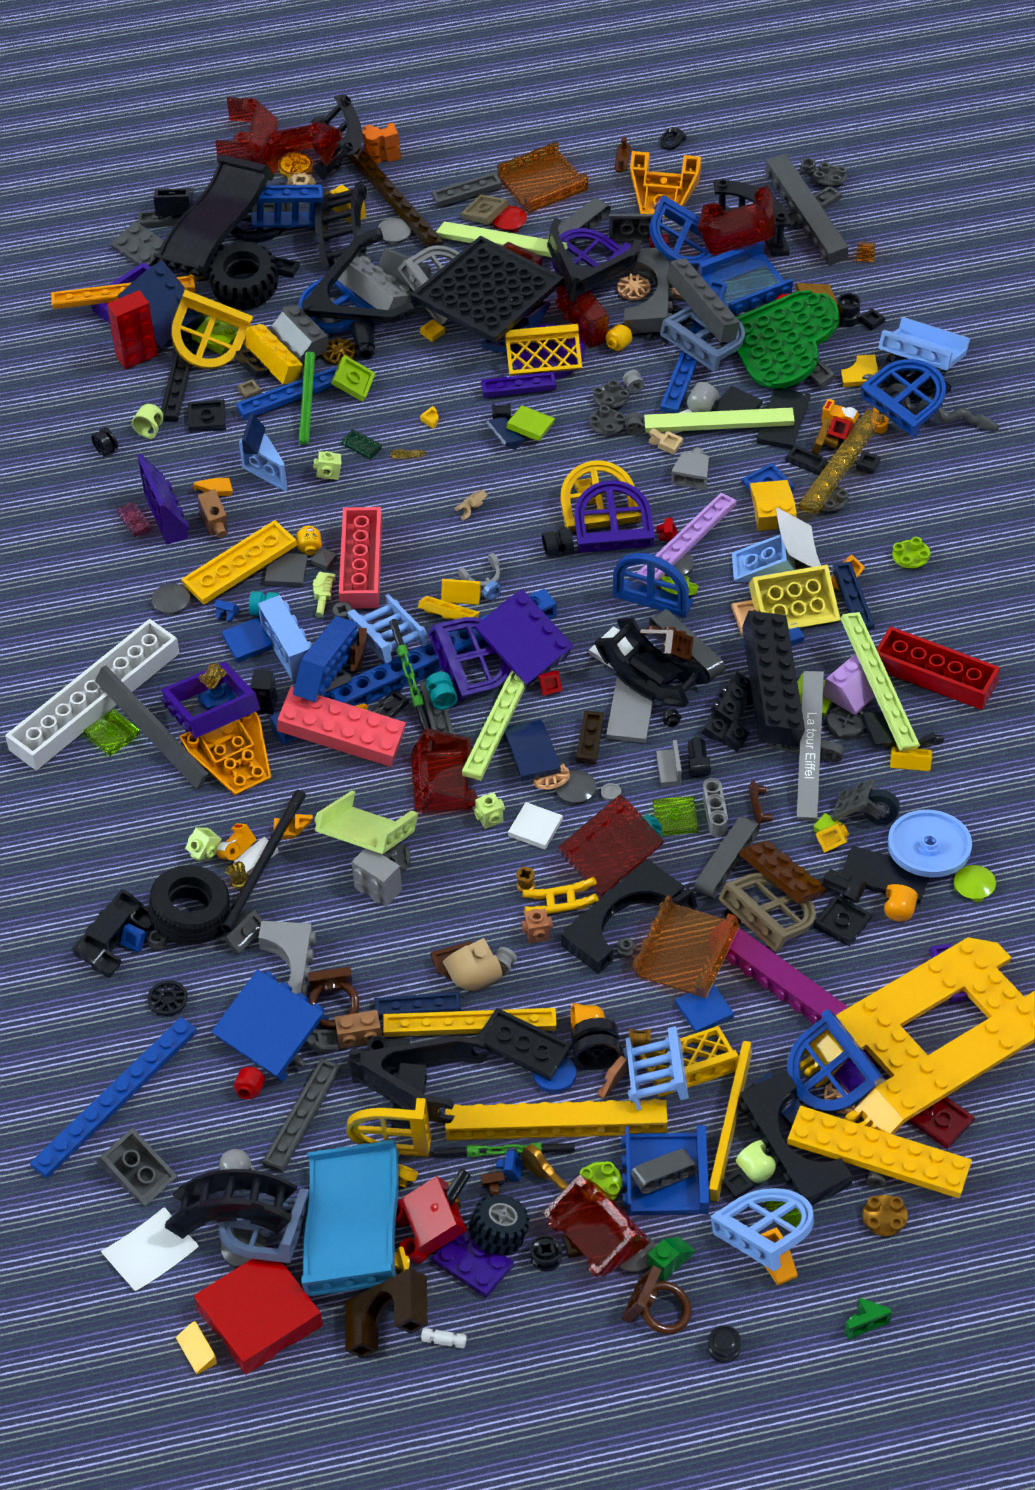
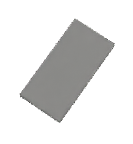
M618 677L606 739L646 743L653 701L633 691Z

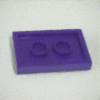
M466 1231L442 1246L432 1257V1262L487 1298L514 1267V1261L505 1255L498 1256L497 1253L492 1255L487 1250H481V1246L474 1244V1239H471L470 1232Z

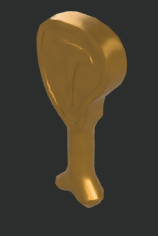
M531 1144L522 1151L521 1160L528 1170L540 1178L551 1180L562 1190L565 1198L572 1196L575 1192V1187L566 1183L555 1173L553 1167L549 1165L543 1153L535 1145Z

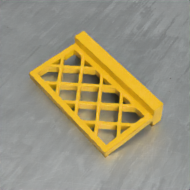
M578 324L509 330L505 334L509 376L582 369ZM567 339H575L576 345L572 349L564 345ZM549 341H555L559 344L554 351L545 346ZM536 342L540 345V348L534 353L528 348L530 343ZM510 344H518L522 347L517 355L511 351ZM560 347L569 352L564 359L556 354ZM543 348L550 353L545 361L537 355ZM524 350L532 355L527 362L519 357ZM570 355H573L577 358L578 364L570 365L566 360ZM552 356L560 361L558 366L554 367L547 362ZM534 358L543 363L539 368H533L529 365ZM516 359L524 364L521 370H513L512 364Z
M719 1026L680 1038L682 1052L693 1054L691 1060L683 1058L684 1064L687 1065L685 1066L687 1088L736 1072L739 1055L736 1050H732ZM716 1034L719 1037L717 1042L707 1040L708 1037ZM692 1042L699 1044L697 1049L687 1047V1045ZM704 1045L713 1048L711 1053L701 1051ZM668 1049L639 1055V1058L644 1060L650 1056L667 1054ZM718 1049L727 1051V1053L715 1055ZM698 1056L707 1058L700 1062L695 1061ZM660 1064L645 1069L649 1073L657 1071V1069L669 1068V1066ZM666 1077L652 1082L656 1086L671 1082V1079L674 1078ZM669 1091V1092H665V1093H661V1094H657V1095H658V1097H662V1096H665V1095H668V1094H671V1093H674V1092H673V1091Z

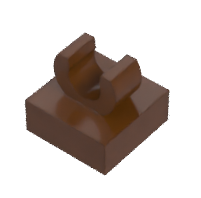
M503 1171L481 1175L482 1188L489 1187L490 1197L493 1194L499 1196L498 1185L504 1184Z

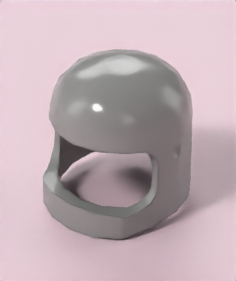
M697 382L688 396V408L692 412H710L713 404L719 401L720 394L712 385L706 382Z
M240 1149L226 1151L219 1161L220 1170H249L250 1168L255 1170L248 1154Z

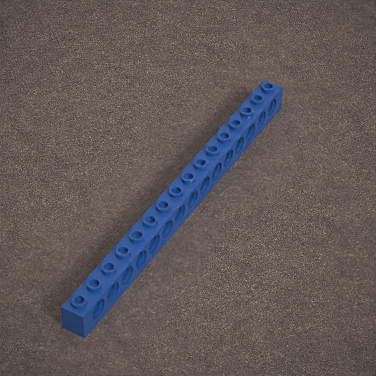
M545 588L529 595L549 619L557 616V604ZM467 629L449 632L457 655L475 651ZM472 629L480 649L491 647L476 629ZM431 641L424 647L419 646L408 652L409 663L412 665L416 682L442 670ZM397 656L389 663H381L377 667L362 672L353 677L352 681L325 692L323 696L352 706L363 703L368 705L387 696L391 691H398L409 686L402 668L401 658ZM408 666V667H405V668H406L407 674L409 675V674L411 673V671H410V668H409V666ZM279 711L270 716L272 731L283 745L298 737L277 731V721L281 712Z

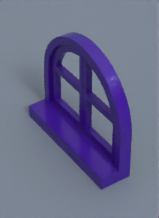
M587 228L571 229L560 235L561 241L567 243V250L577 256L573 262L578 264L582 260L591 267L600 265L587 255L598 243L613 253L608 260L626 252L632 247L627 242L621 247L604 234ZM583 238L593 240L594 242L582 252L569 241ZM551 257L552 266L555 272L560 275ZM593 289V290H591V291H589V292H587V293H585V294H583V295H585L586 297H588L595 289Z
M602 481L590 486L581 494L576 503L574 514L578 553L654 547L655 536L650 505L644 494L636 487L622 481ZM606 492L608 509L585 511L587 504L592 498ZM613 492H620L631 497L638 506L615 508ZM641 511L642 529L618 531L616 513ZM609 514L611 531L586 533L584 516Z
M464 617L434 624L428 631L442 671L449 674L458 699L456 703L463 702L466 697L496 689L506 680L511 672V668L502 659L499 672L495 677L491 678L483 657L497 653L492 647L480 649L472 630L483 620L481 618ZM467 629L475 651L457 655L449 632ZM478 658L487 681L469 685L460 662Z

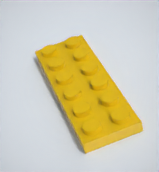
M274 520L182 578V583L205 605L298 545L297 540Z

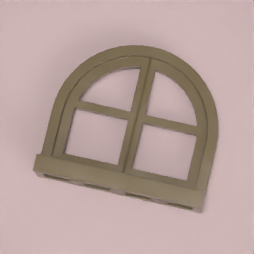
M762 873L749 874L725 883L718 899L775 952L781 951L787 940L806 933L814 922L816 911L811 900L800 903L804 914L801 920L785 906L794 900L788 895L781 898L774 896L764 885L777 886ZM755 885L771 901L759 906L743 890ZM779 907L796 924L783 928L767 912Z

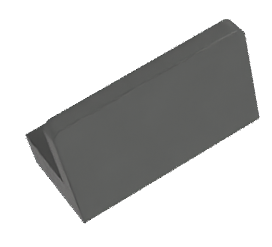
M255 910L243 911L240 913L239 919L232 931L229 933L222 931L216 939L218 942L226 941L235 953H240L259 934L261 921L263 920Z

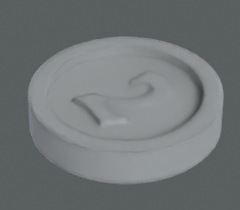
M608 783L602 787L601 796L609 802L617 801L621 797V788L617 784Z

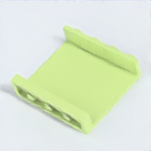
M350 791L319 811L314 820L316 832L384 854L415 831L418 813L410 811L398 820L393 821L352 807L355 791Z

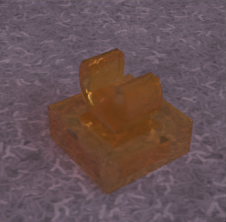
M858 242L857 261L874 262L876 243Z

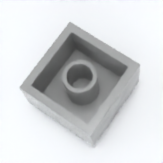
M365 848L352 861L355 888L359 892L369 895L376 903L380 902L387 906L402 891L400 866L384 855Z

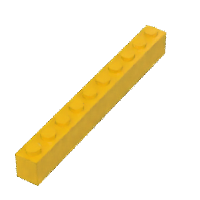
M630 1100L454 1105L452 1109H445V1115L455 1116L451 1123H445L446 1141L626 1135V1126H629V1134L667 1133L666 1100L641 1101L642 1110L638 1111L635 1102L631 1103Z

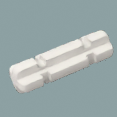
M424 1328L421 1340L428 1343L434 1341V1344L453 1346L454 1344L455 1347L465 1348L467 1336L459 1333L454 1335L453 1332L441 1330L433 1332V1329Z

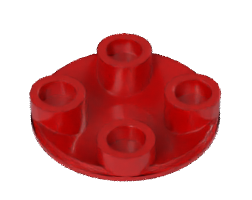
M508 206L492 221L493 227L515 233L525 224L527 216L521 208Z

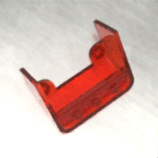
M227 97L229 120L251 122L249 132L237 133L233 141L216 140L217 157L219 154L260 164H268L279 126L277 117L256 99Z
M319 122L280 131L274 130L268 134L258 155L274 174L278 168L279 160L285 153L314 148L323 164L328 165L338 146L336 143L341 140L343 135L339 128Z

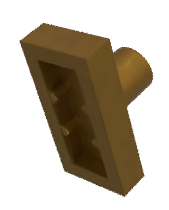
M824 418L811 451L812 453L818 455L823 444L836 449L840 438L827 434L831 419Z

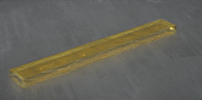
M868 409L865 411L800 501L799 509L817 514L882 423L884 414Z

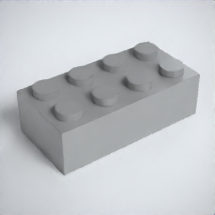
M365 256L355 257L338 279V281L376 309L392 310L412 301V292L409 291L407 286L398 283L395 277L387 275L381 267L372 264L370 259Z

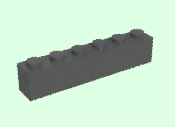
M686 258L670 261L667 280L720 343L735 340L740 321Z

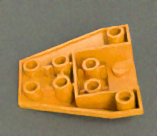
M256 712L197 738H194L190 732L179 736L185 749L235 796L271 779L261 722Z

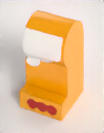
M827 399L822 408L821 423H823L825 417L833 420V417L836 416L855 424L859 418V413L854 408L835 405V400Z
M236 823L231 828L234 833L225 842L218 844L216 854L220 859L236 860L257 840L247 824Z

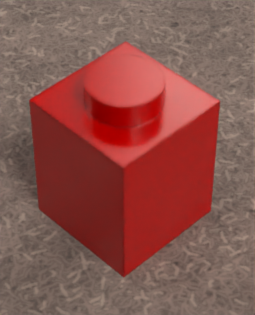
M834 416L827 434L849 442L855 424Z

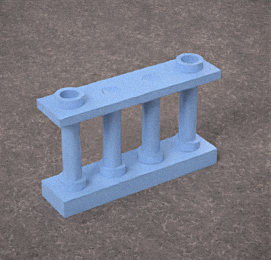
M389 594L385 595L387 605L363 616L359 615L354 609L347 612L349 620L358 623L357 631H359V628H367L366 644L385 664L392 661L391 652L397 648L395 640L390 643L384 641L393 637L392 629L381 634L376 631L389 626V621L392 619H397V622L401 623L399 625L401 633L407 630L410 632V634L402 637L404 644L417 639L423 647L427 645L425 638L427 637V632L425 628L420 626L400 606L399 602L396 599L394 600ZM387 613L392 614V616L383 619L377 623H367Z
M676 1026L668 1028L669 1037H666L665 1040L635 1048L632 1046L630 1037L625 1038L626 1047L623 1048V1052L628 1060L631 1083L628 1095L630 1102H635L637 1111L642 1110L640 1098L669 1091L678 1092L680 1100L689 1098L682 1045ZM668 1049L667 1054L640 1061H636L635 1056ZM665 1063L672 1064L666 1069L637 1075V1070ZM666 1077L674 1078L668 1083L639 1089V1084Z

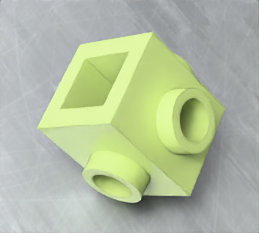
M319 451L318 458H314L313 470H316V477L339 480L341 454Z
M494 792L475 799L476 808L474 809V814L477 820H480L484 829L503 822L505 806L503 801L498 799Z
M196 827L190 835L185 849L191 853L192 858L198 861L211 860L216 854L217 846L222 838L209 828Z

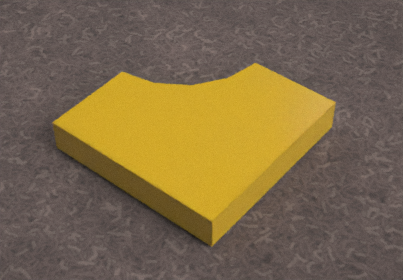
M875 355L857 356L853 366L842 369L843 387L861 386L867 381L862 379L864 375L872 374L874 376L878 372Z

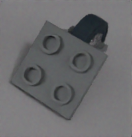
M873 779L866 782L862 781L857 786L840 792L831 819L836 821L861 810L872 822L887 824L894 821L898 816L900 803L893 793L874 788L875 781Z

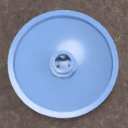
M917 810L901 816L893 823L888 836V849L893 860L906 871L923 877H943L957 872L967 863L971 854L972 838L966 826L957 818L941 811Z

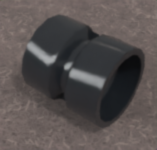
M844 293L838 297L837 307L840 316V326L849 328L859 323L861 300L856 294Z
M569 527L558 529L556 533L554 531L542 533V544L547 557L558 555L559 551L562 553L574 551L573 537Z

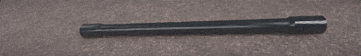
M295 790L288 807L231 909L220 925L223 931L229 933L234 928L249 896L296 811L299 810L306 797L305 792L302 790Z

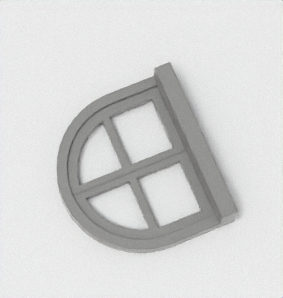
M431 246L404 261L398 267V270L412 290L415 291L428 280L419 267V263L431 258L440 270L443 266L435 256H442L452 260L459 252L446 246ZM426 308L433 319L440 325H444L449 320Z

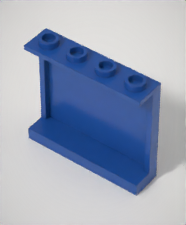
M257 969L211 1032L219 1040L284 1082L288 1076L284 1072L320 1021L322 1019L328 1021L329 1018L324 1014L326 1010L317 1003L311 1005L308 1003L309 999L300 992L296 995L292 992L293 988L283 981L280 984L275 981L276 977L270 972L265 971L263 973Z
M697 1125V1133L629 1134V1126H626V1135H621V1149H626V1154H622V1168H626L627 1174H622V1187H627V1193H623V1207H627L628 1215L709 1214L706 1125ZM678 1149H685L697 1165V1171L689 1178L651 1193L643 1194L632 1179L631 1171L642 1163Z

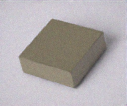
M254 379L237 385V389L244 400L262 394V390Z

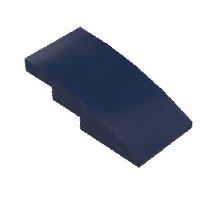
M542 301L510 330L536 328L551 306L550 302ZM505 335L496 343L488 339L481 342L482 349L507 353ZM510 344L511 351L519 347L518 344Z
M542 720L508 726L506 728L504 737L521 781L561 773L556 752Z

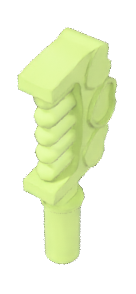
M319 572L316 579L313 580L314 598L318 600L315 615L318 618L323 617L327 603L326 600L332 599L331 591L333 581L336 580L335 574Z

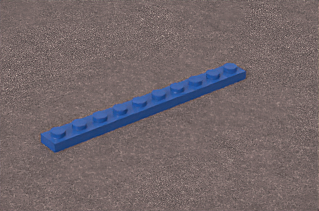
M710 279L708 285L722 300L727 289V283ZM693 321L690 331L696 334L705 329V327ZM706 336V337H704V338H702V339L706 342L708 336ZM683 350L661 402L660 411L679 413L698 364L696 359Z
M180 1017L30 1162L31 1168L48 1179L197 1034V1028Z

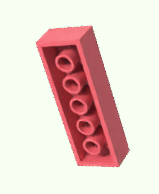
M381 507L343 508L339 600L340 602L350 604L352 609L379 608L382 547Z
M290 687L278 717L277 731L392 767L404 735L406 722L324 696H320L316 702L293 695L294 687Z

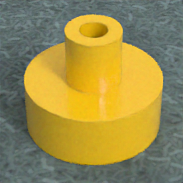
M398 1164L399 1185L406 1187L408 1181L415 1182L419 1172L405 1165Z

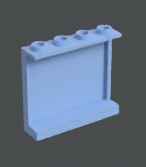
M902 317L900 326L896 331H882L878 349L905 358L921 360L947 371L966 356L970 338Z

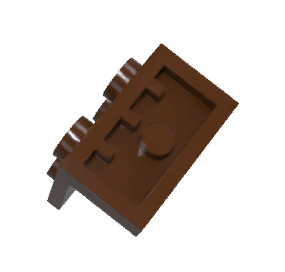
M654 626L640 629V634L657 640H665V654L691 661L694 637L686 635V631L676 630L677 628L665 627L664 630H659V627Z

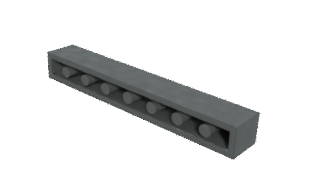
M786 154L767 159L766 168L764 169L765 175L771 179L773 187L779 191L781 199L786 201L789 211L794 213L797 223L802 225L805 235L810 237L813 247L818 249L822 260H825L828 266L848 259V245Z

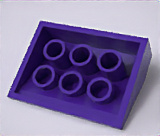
M138 454L143 492L166 545L188 539L187 530H190L187 519L183 520V510L181 506H177L178 500L175 493H171L170 481H166L164 475L142 454Z
M523 589L509 597L474 627L526 686L537 679L538 675L546 673L566 659L574 648L573 644Z

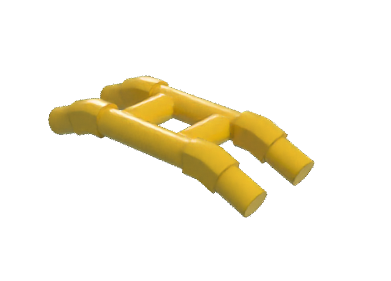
M591 877L585 881L582 880L571 885L549 889H523V898L546 899L547 906H525L524 912L545 908L546 914H553L575 909H585L591 904L598 902V896L593 894L575 900V892H583L589 887L596 885V879ZM567 894V903L555 905L554 896Z

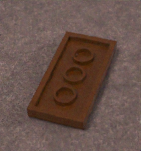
M766 840L741 849L739 855L798 904L825 894L826 888L820 884L819 880L805 872L803 867L794 863L788 855L778 850L772 842Z

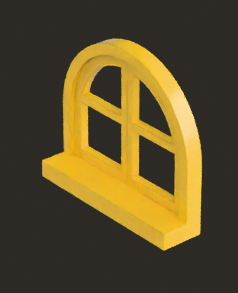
M184 290L171 327V338L174 348L186 362L195 367L203 369L222 367L235 358L236 351H240L253 316ZM187 308L210 317L204 334L182 326ZM216 319L239 328L232 345L210 337ZM181 330L202 338L196 355L191 353L184 345ZM208 341L229 349L220 357L213 359L202 358Z
M589 461L575 467L567 475L560 494L565 528L569 527L571 532L576 531L570 499L579 498L582 493L570 494L577 479L590 472L592 485L599 483L597 471L613 475L619 481L634 486L630 476L621 467L607 461ZM606 492L595 496L597 510L604 509L602 494H606ZM627 496L629 507L638 506L631 497ZM641 511L616 513L617 525L641 522L642 519ZM609 514L584 516L586 530L610 526Z
M417 1098L415 1110L371 1108L355 1112L347 1120V1136L358 1145L380 1142L367 1137L363 1133L382 1134L384 1140H389L388 1135L412 1137L413 1145L396 1144L400 1155L429 1157L431 1131L426 1099ZM380 1119L381 1127L360 1125L363 1122ZM386 1119L410 1121L411 1129L387 1128Z

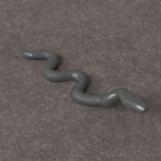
M866 374L862 379L869 380L873 375ZM894 383L884 392L892 397L895 393H901L906 387L903 384ZM909 396L902 401V406L914 415H917L929 405L922 399L916 406H912ZM941 406L935 413L938 419L945 424H951L963 418L969 424H976L980 429L997 431L999 429V425L991 418L984 415H973L966 408H958L951 413H947Z

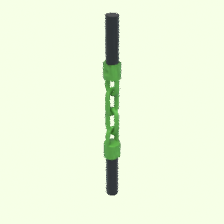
M392 619L389 623L397 645V654L401 658L402 668L408 680L413 706L417 710L424 735H429L432 732L424 710L423 698L417 688L412 665L409 663L407 646L404 645L397 619ZM408 666H409L410 671H411V673H410L409 675L407 674V671H406V668H405V667H408ZM417 691L418 695L414 696L413 692Z
M530 1143V1145H535L542 1153L575 1152V1143ZM467 1145V1147L434 1148V1157L467 1156L468 1158L499 1154L506 1155L507 1148H517L516 1153L519 1155L522 1153L523 1148L529 1145ZM479 1149H486V1153H479ZM493 1149H501V1151H492V1150H493Z

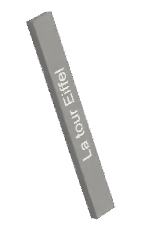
M803 671L802 714L805 732L800 741L797 820L817 821L824 680V672Z

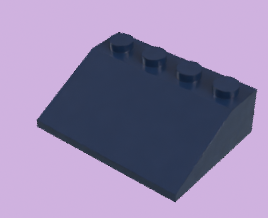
M163 260L148 268L118 295V298H121L138 290L141 291L150 304L155 341L160 349L172 343V322L184 290H187ZM187 308L182 326L194 330L203 323L205 315ZM181 330V337L187 334V332Z

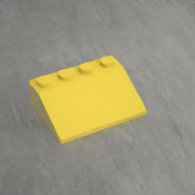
M828 564L753 577L748 584L756 611L786 615L789 629L841 620Z

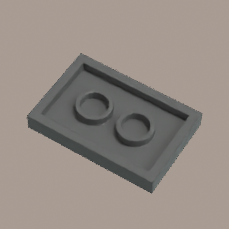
M134 221L110 244L113 249L135 264L140 265L145 262L152 267L158 262L153 255L154 253L159 254L164 240Z

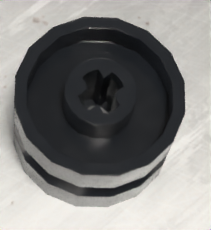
M590 1018L577 1023L572 1028L573 1057L578 1066L590 1070L604 1069L612 1066L621 1056L619 1031L615 1022L605 1018Z

